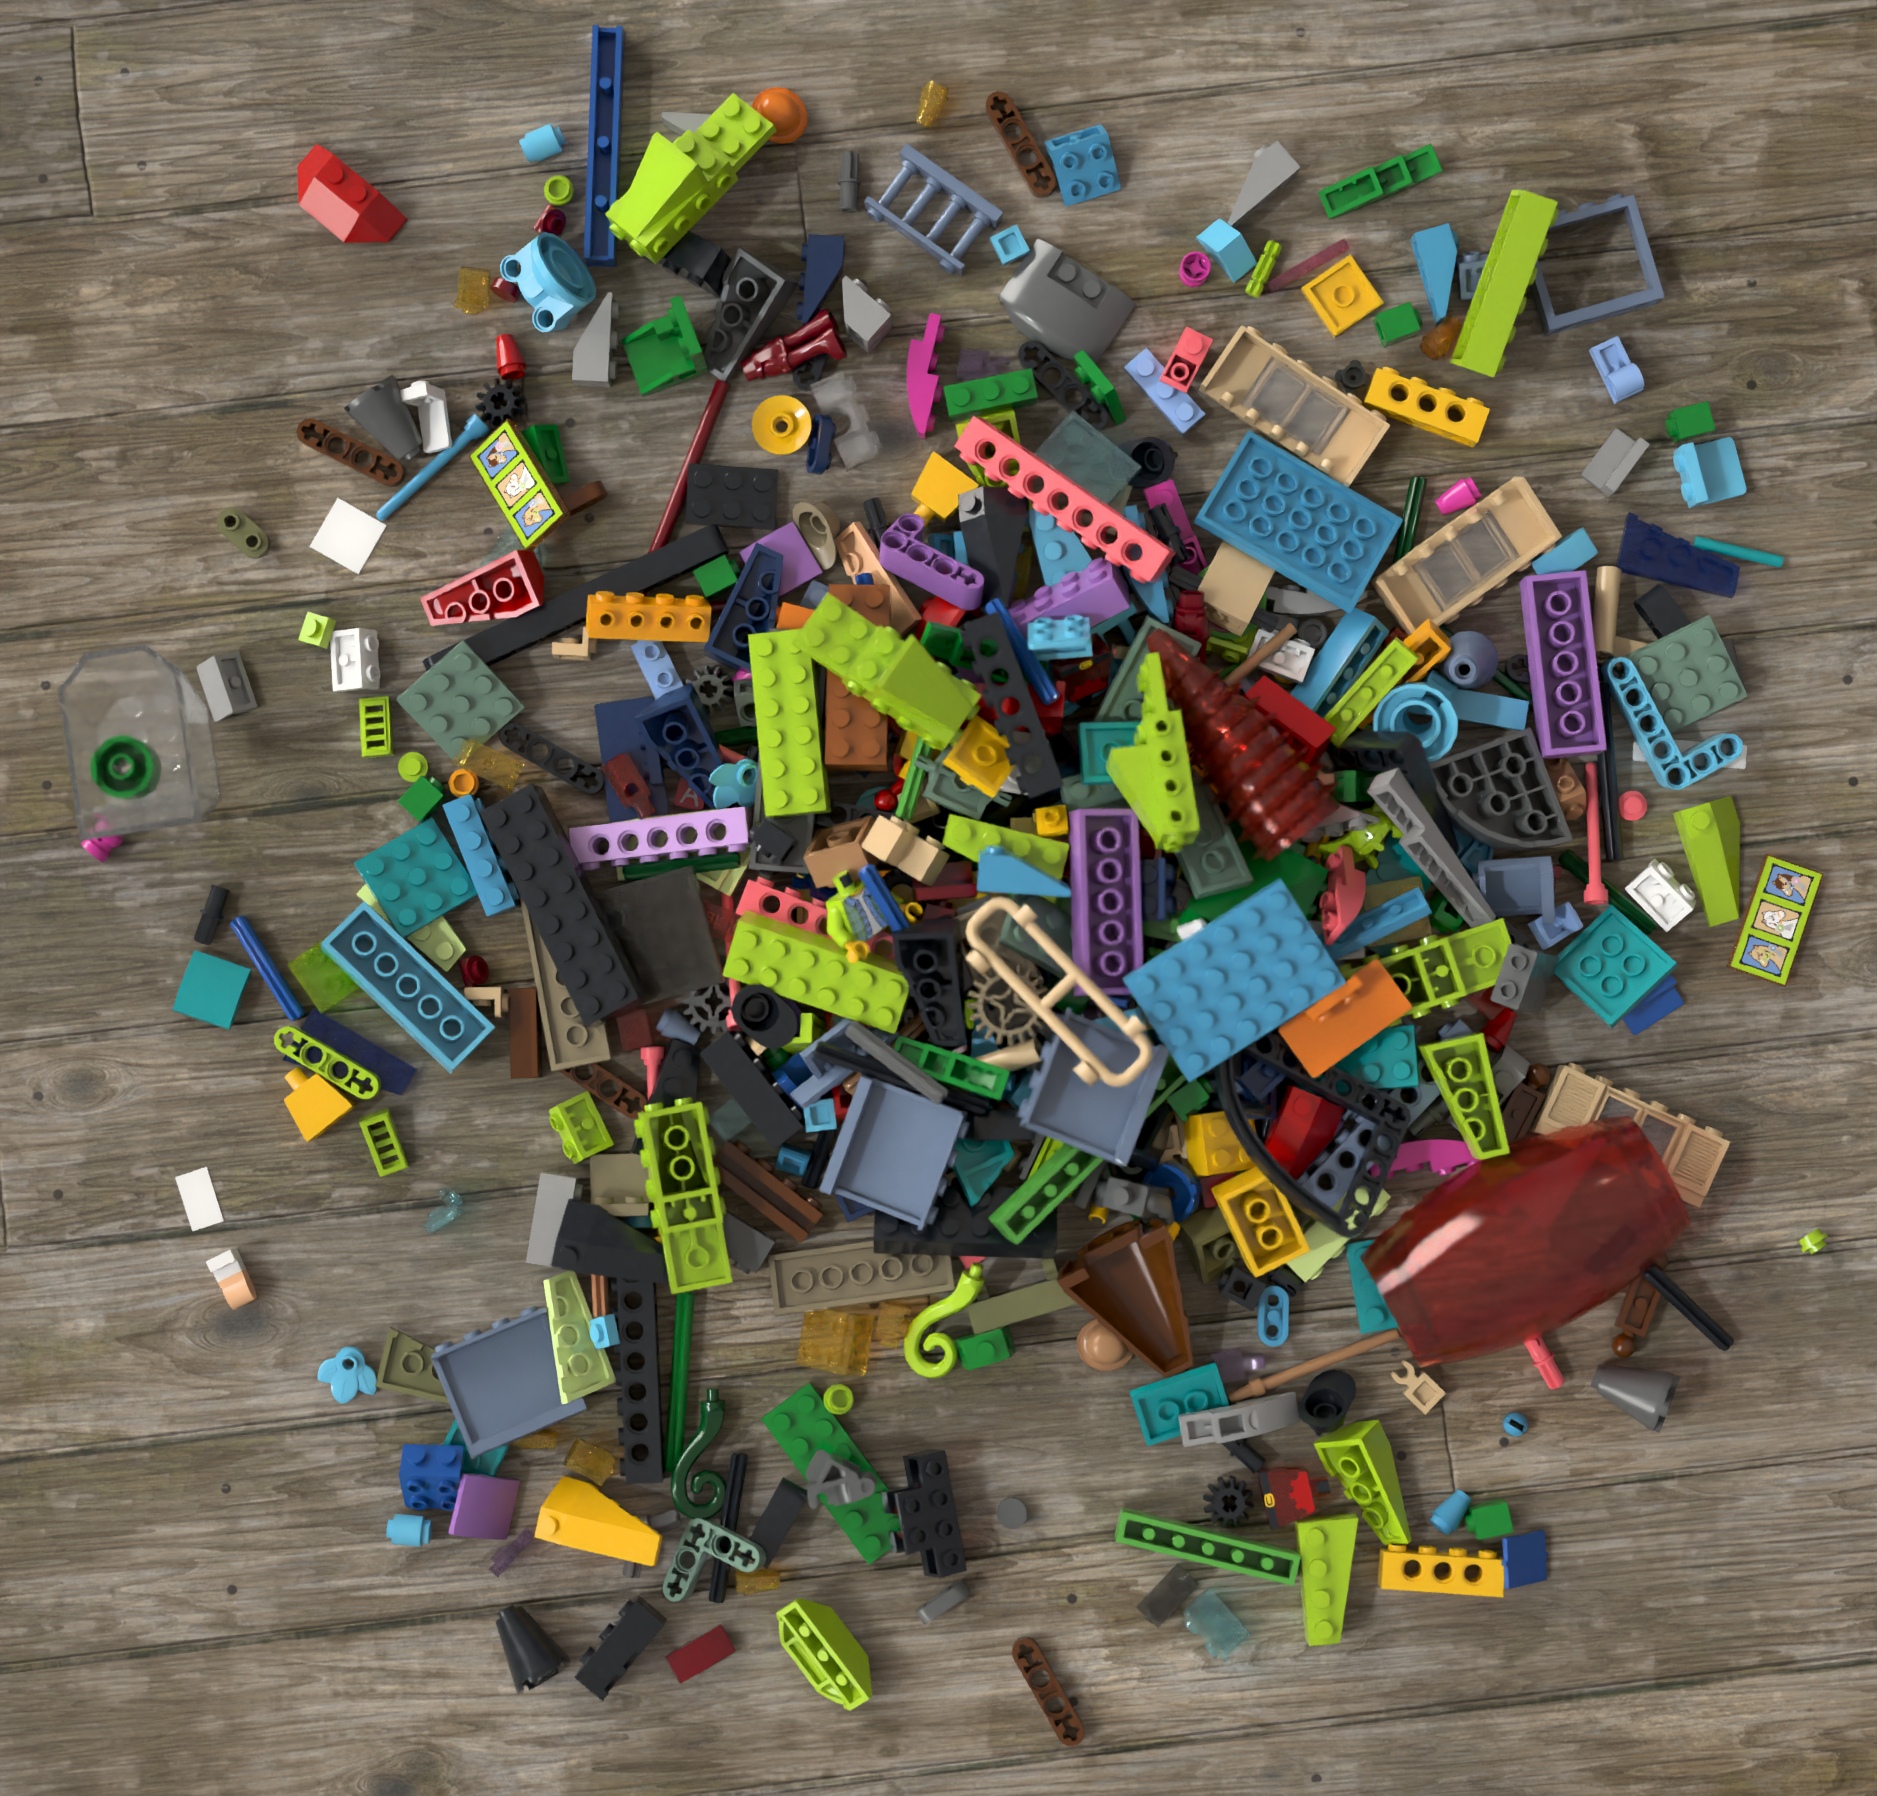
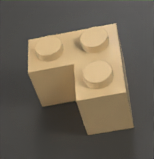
M879 815L861 846L883 861L896 866L931 887L950 856L941 850L943 847L941 842L930 836H927L924 840L917 835L920 831L919 829L893 815L890 820Z

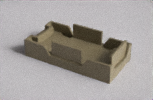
M980 908L955 917L959 918L961 940L967 938V924ZM1003 909L995 911L979 927V936L1004 962L1010 963V968L1014 972H1016L1017 964L1020 963L1022 964L1020 974L1026 975L1027 970L1031 968L1034 972L1029 979L1039 977L1032 961L999 943L1008 912ZM962 943V952L964 954V957H966L968 954L966 953ZM966 959L974 981L977 979L984 984L987 980ZM992 967L987 971L990 977L996 975ZM1000 979L994 982L987 989L986 993L996 996L1004 995L1009 989V984L1004 979ZM1039 983L1038 986L1040 989H1042L1043 986L1041 983ZM1013 988L1010 995H1006V998L1003 997L1001 1000L993 999V1001L1004 1006V1020L1007 1019L1008 1013H1012V1009L1014 1011L1017 1008L1025 1009L1024 1006L1014 1002ZM1017 993L1018 999L1021 1002L1027 1004ZM1046 994L1040 995L1041 1000L1046 996ZM983 1002L990 1022L998 1027L1001 1018L1000 1009L994 1005L995 1009L989 1011L986 1002ZM1023 1012L1014 1013L1009 1020L1007 1029L1030 1020L1032 1015Z

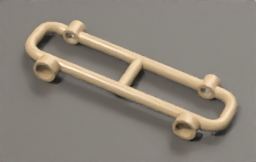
M1005 897L993 898L985 903L971 917L967 924V940L974 950L965 958L982 975L992 967L1082 1059L1074 1070L1090 1087L1099 1079L1114 1087L1126 1086L1134 1081L1148 1067L1153 1056L1152 1044L1143 1034L1147 1029L1135 1015L1129 1019L1034 922L1038 916L1026 904L1020 907L1017 903ZM999 909L1007 911L1068 973L1042 1000L979 936V927L995 911ZM1076 984L1140 1048V1057L1124 1073L1119 1075L1113 1074L1050 1010Z

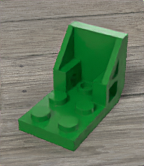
M681 295L669 299L672 308L667 310L668 315L649 322L621 340L642 397L697 378L708 371Z

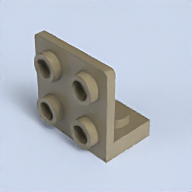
M594 1154L590 1156L591 1204L601 1206L612 1216L650 1215L651 1202L647 1197L645 1180H649L648 1168H642L640 1155Z

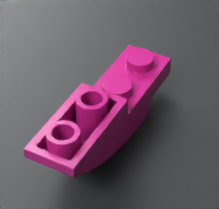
M929 313L923 342L911 339L907 360L909 407L918 436L922 439L926 438L927 431L933 432L936 415L931 413L934 402L940 403L943 386L938 385L939 376L929 374V371L935 372L939 354H934L936 342L942 343L946 328L945 325H941V315Z
M1168 479L1160 484L1144 489L1143 492L1150 509L1166 503L1175 526H1179L1181 530L1179 535L1191 558L1181 564L1178 562V566L1198 575L1208 565L1197 537L1193 534L1173 480Z
M1449 1139L1404 1141L1400 1144L1386 1179L1394 1177V1171L1403 1168L1406 1169V1173L1424 1168L1423 1162H1427L1429 1171H1438V1175L1441 1176L1455 1172V1166L1467 1163V1167H1472L1485 1163V1160L1473 1158L1466 1143ZM1374 1163L1367 1172L1371 1177L1378 1178L1380 1169Z

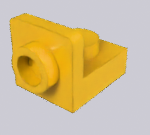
M1066 805L1035 809L1039 837L1053 839L1069 835Z

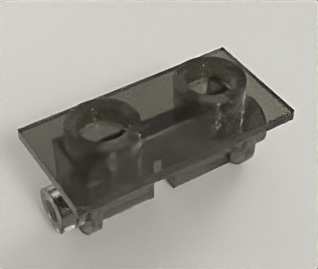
M1177 1563L1136 1607L1151 1624L1159 1628L1200 1584Z

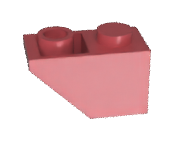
M1186 326L1159 381L1186 394L1211 347L1213 339Z

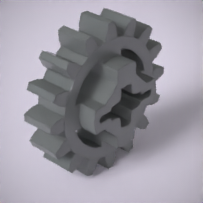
M713 969L712 976H708L706 971H702V979L700 981L695 977L691 978L694 984L693 988H684L690 994L689 998L682 999V1003L689 1004V1008L684 1011V1015L692 1014L693 1018L690 1024L694 1025L700 1022L701 1032H704L708 1026L711 1027L712 1034L717 1033L718 1027L727 1032L726 1019L722 1021L720 1019L721 1013L727 1007H731L730 996H726L721 990V982L729 987L728 977H720L718 969ZM709 982V990L702 996H696L698 990ZM713 993H717V997L723 1000L722 1005H717L715 1016L712 1005L707 1004V999H711ZM696 1007H703L708 1012V1021L699 1015Z

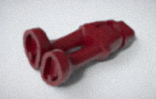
M827 308L819 312L813 320L793 333L784 337L778 336L774 340L767 342L758 351H753L751 353L752 357L741 361L747 381L750 382L759 377L765 380L766 376L775 377L790 373L804 361L822 353H828L836 361L847 358L846 349L838 335L840 333L838 324L830 309ZM816 337L815 339H813V340H811L810 342L804 344L803 346H801V347H799V348H797V349H795V350H791L792 348L796 347L797 345H799V344H801V343H803V342H805V341H807V340H809V339H811V338Z
M1182 590L1180 592V601L1176 603V613L1171 628L1202 644L1191 664L1188 687L1195 694L1206 695L1216 684L1215 678L1207 670L1206 664L1207 640L1211 636L1206 614L1208 605L1204 603V592ZM1186 676L1183 679L1177 693L1183 691V689L1185 688Z

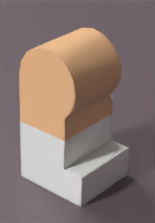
M237 1248L228 1250L206 1261L210 1272H213L228 1304L233 1310L257 1299L255 1288Z

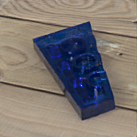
M1630 512L1626 515L1616 567L1621 569V573L1732 599L1736 592L1740 571L1739 566L1707 550L1702 551L1691 546L1689 541L1681 537L1677 539L1663 532V528L1653 523L1649 525L1639 520L1638 516Z
M316 1008L312 1009L301 1030L377 1074L381 1080L382 1090L403 1095L418 1070ZM304 1039V1043L301 1044L293 1041L292 1044L300 1048L296 1052L298 1055H300L301 1048L308 1042ZM312 1046L308 1049L307 1057L312 1063H319L322 1060L323 1053L319 1047ZM287 1055L283 1058L284 1061L304 1066ZM341 1061L334 1064L333 1073L335 1076L345 1078L348 1075L347 1064ZM356 1070L355 1075L351 1079V1081H357L361 1084L371 1086L370 1078L363 1081L355 1077L357 1074H359V1071Z

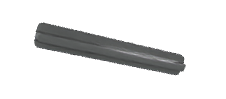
M854 1021L849 1025L845 1033L849 1039L935 1104L939 1105L945 1100L948 1090L859 1022Z

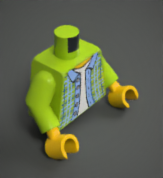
M846 870L832 878L839 893L826 902L828 911L827 932L843 950H848V961L856 963L860 956L865 959L869 953V947L864 942L889 924L863 881L854 882L850 873ZM891 892L909 924H914L916 919L909 912L921 917L922 907L914 902L906 906L905 900Z

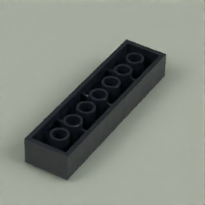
M530 784L481 811L480 814L585 1027L596 1028L648 1000L543 788Z

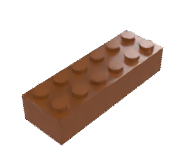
M829 584V594L877 627L879 625L884 628L887 626L891 627L890 585ZM827 669L825 766L827 770L888 771L889 714L880 713L863 696L859 697L851 693L845 687L846 685L841 682L842 678Z

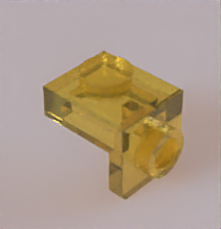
M466 266L459 268L457 299L454 301V308L462 309V313L477 315L486 309L489 305L491 270Z
M576 1437L562 1464L568 1469L591 1478L595 1484L602 1486L605 1479H608L613 1473L615 1458L607 1450Z

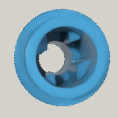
M1457 1489L1455 1493L1431 1512L1433 1516L1429 1520L1430 1523L1447 1536L1452 1531L1456 1532L1472 1501L1471 1498Z

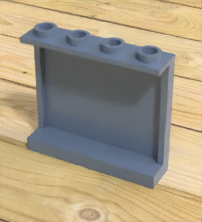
M1066 1008L1062 1014H1056L1113 1074L1119 1075L1124 1073L1140 1057V1048L1128 1035L1071 1013L1072 1009ZM1054 1033L1051 1043L1046 1041L1041 1051L1040 1059L1044 1060L1040 1071L1035 1070L1031 1077L1029 1087L1033 1090L1029 1100H1023L1017 1116L1022 1117L1019 1125L1119 1166L1127 1165L1169 1055L1167 1047L1162 1045L1155 1047L1152 1045L1153 1056L1150 1064L1128 1085L1114 1087L1099 1079L1090 1087L1074 1070L1082 1059Z
M862 1075L819 1191L829 1195L833 1193L842 1195L918 1225L917 1229L922 1231L927 1224L932 1225L936 1218L938 1208L934 1207L937 1196L942 1197L947 1188L949 1179L944 1177L948 1167L953 1168L958 1158L959 1151L955 1147L958 1139H964L968 1131L970 1122L965 1121L968 1113L944 1103L935 1104L926 1096Z
M537 1306L530 1307L520 1312L521 1317L510 1322L509 1318L501 1319L491 1324L492 1330L481 1333L480 1329L463 1336L465 1341L455 1345L452 1344V1341L435 1347L436 1353L431 1354V1360L472 1459L585 1412L587 1409L582 1397L562 1405L550 1322L546 1315V1308L538 1310Z

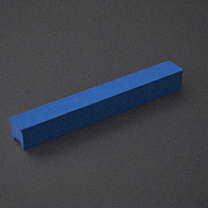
M593 25L584 237V259L589 267H617L618 238L609 229L612 224L605 214L611 205L619 200L625 57V32L623 26L601 28L599 25Z

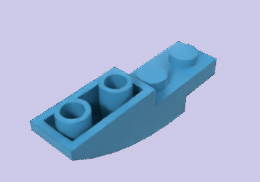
M1136 505L1124 507L1123 515L1146 530L1143 512L1138 513ZM1135 544L1130 551L1134 561H1138L1143 553L1139 544ZM1122 564L1128 582L1142 606L1154 620L1168 626L1169 618L1174 617L1171 599L1166 600L1164 588L1168 587L1166 570L1163 571L1156 583L1146 581L1143 584L1130 575L1132 570Z

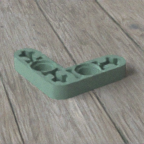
M692 1519L685 1528L663 1582V1593L669 1601L673 1602L685 1601L690 1598L708 1554L741 1571L753 1572L760 1570L765 1564L766 1554L764 1549L760 1545L710 1519ZM703 1526L704 1537H699L700 1533L696 1531L697 1527ZM724 1536H727L732 1544L731 1550L727 1554L721 1551L719 1545L720 1540ZM691 1551L695 1556V1564L692 1568L686 1567L683 1560L685 1553ZM739 1551L743 1553L753 1552L752 1557L755 1559V1562L749 1563L747 1557L737 1554ZM689 1574V1577H683V1575ZM680 1582L679 1587L683 1589L682 1593H676L677 1589L674 1587V1583Z

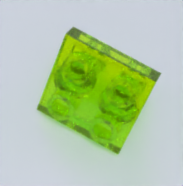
M328 936L287 964L321 1014L360 988L321 950V943Z

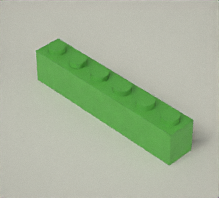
M1125 1507L1120 1509L1114 1534L1115 1541L1291 1586L1295 1584L1301 1555L1297 1550Z

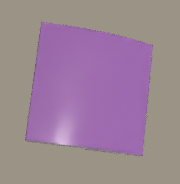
M793 521L756 541L784 555L778 600L823 573ZM756 542L738 553L744 566Z
M462 1473L449 1534L481 1539L507 1540L520 1480L512 1477H490L485 1474Z

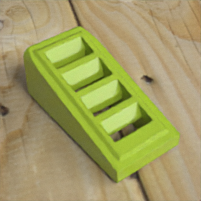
M390 696L359 699L362 757L366 759L395 756ZM383 705V711L367 712V707ZM383 717L384 723L368 724L369 718ZM384 729V734L369 735V730ZM384 740L385 746L370 747L371 741Z
M389 1108L360 1117L359 1124L379 1176L382 1177L408 1168L409 1165ZM383 1120L385 1122V1125L379 1126L374 1129L370 1128V1125L381 1122ZM389 1132V1137L375 1141V1136ZM393 1143L394 1148L379 1153L378 1148ZM394 1155L398 1156V1160L383 1165V1159Z

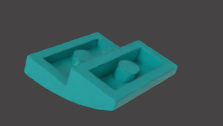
M194 950L179 987L173 1011L230 1030L241 1006V997L252 975L251 969Z

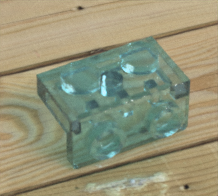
M1210 1587L1182 1611L1186 1617V1620L1183 1621L1184 1625L1194 1636L1198 1633L1202 1635L1207 1641L1203 1646L1215 1659L1220 1656L1226 1661L1230 1658L1228 1654L1250 1635L1248 1629Z

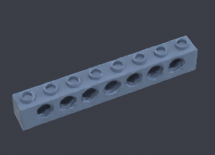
M1460 1019L1452 1023L1446 1021L1437 1030L1436 1034L1439 1037L1435 1041L1474 1032ZM1419 1050L1417 1054L1420 1087L1408 1088L1413 1096L1411 1102L1407 1104L1402 1101L1400 1097L1402 1088L1380 1090L1382 1093L1407 1106L1411 1115L1408 1127L1440 1094L1433 1077L1430 1082L1424 1081L1421 1077V1069L1427 1065ZM1374 1104V1105L1371 1107V1109H1369L1368 1107H1365V1108H1366L1367 1110L1372 1111V1110L1375 1109V1105H1376V1104ZM1392 1112L1391 1114L1393 1116V1122L1396 1123L1400 1121V1119L1397 1118L1398 1112ZM1359 1115L1354 1118L1357 1123L1350 1131L1345 1128L1334 1139L1335 1147L1330 1152L1324 1150L1314 1160L1313 1163L1316 1167L1309 1174L1303 1172L1297 1180L1308 1192L1330 1208L1347 1193L1366 1147L1359 1141L1360 1133L1365 1130L1371 1135L1375 1126L1374 1123ZM1383 1135L1378 1137V1146L1383 1151H1386L1391 1146L1390 1140ZM1342 1152L1348 1153L1351 1157V1165L1347 1169L1342 1168L1338 1161L1339 1155ZM1368 1162L1366 1169L1368 1170L1374 1162ZM1323 1173L1328 1175L1331 1180V1185L1326 1191L1322 1190L1318 1185V1178Z

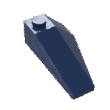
M756 542L704 647L705 656L732 669L752 674L748 635L767 633L770 628L775 626L784 555Z
M690 683L663 694L635 715L634 719L647 745L653 751L656 750L667 761V765L673 771L676 770L688 782V786L713 810L716 809L713 795L717 786L709 782V777L716 768L725 764L726 761L705 708L693 684Z

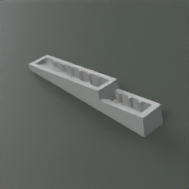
M1396 768L1378 774L1367 792L1404 834L1399 841L1400 845L1471 928L1494 921L1496 915L1400 769Z

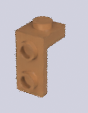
M1567 757L1543 760L1565 820H1574L1587 813L1586 791Z

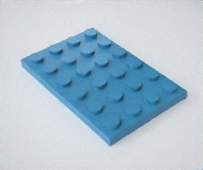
M1248 430L1193 523L1350 614L1403 519Z
M1280 878L1122 978L1188 1082L1196 1079L1346 983Z

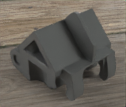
M818 1449L805 1471L808 1480V1503L812 1509H816L818 1506L819 1497L817 1494L819 1493L827 1495L828 1504L839 1506L868 1497L875 1490L876 1476L873 1472H860L859 1466L834 1452L829 1454L822 1449Z

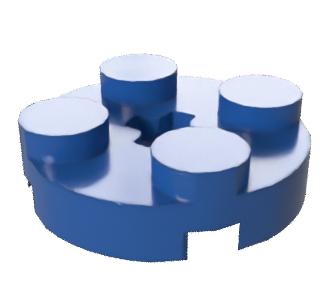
M1168 1160L1157 1165L1154 1172L1148 1171L1145 1174L1143 1182L1165 1188L1166 1186L1172 1187L1174 1189L1175 1196L1170 1198L1174 1221H1182L1196 1211L1202 1185L1185 1166Z

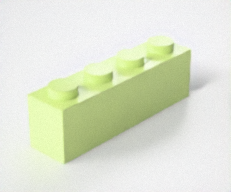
M1361 1188L1356 1190L1355 1197L1360 1204H1367L1369 1201L1368 1193ZM1383 1188L1371 1217L1373 1215L1378 1216L1388 1206L1387 1201L1391 1196ZM1346 1194L1332 1207L1333 1210L1339 1212ZM1355 1210L1352 1217L1345 1219L1349 1223L1348 1228L1350 1230L1357 1227L1353 1224V1219L1356 1214L1360 1213L1359 1211ZM1311 1216L1300 1226L1311 1251L1286 1263L1305 1283L1309 1279L1313 1280L1318 1277L1324 1269L1323 1265L1330 1258L1334 1259L1339 1256L1345 1249L1344 1244L1350 1239L1342 1237L1325 1227Z

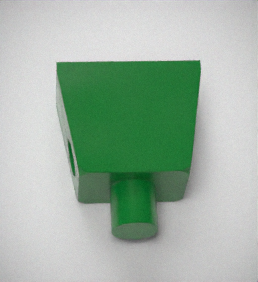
M1009 1325L976 1335L971 1333L953 1339L957 1346L961 1367L966 1370H973L1011 1358L1017 1352Z

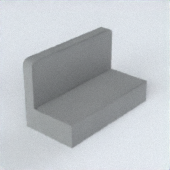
M1614 429L1581 473V477L1609 497L1616 491L1650 444L1641 437L1634 441L1619 429Z
M239 651L214 655L197 666V672L215 722L222 721L233 714L252 711L258 707Z

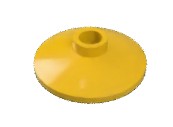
M777 395L764 400L757 407L752 418V432L755 440L764 450L776 455H787L796 452L807 442L811 433V418L808 410L799 400L786 395ZM784 422L788 425L785 432H779L776 429L779 423Z

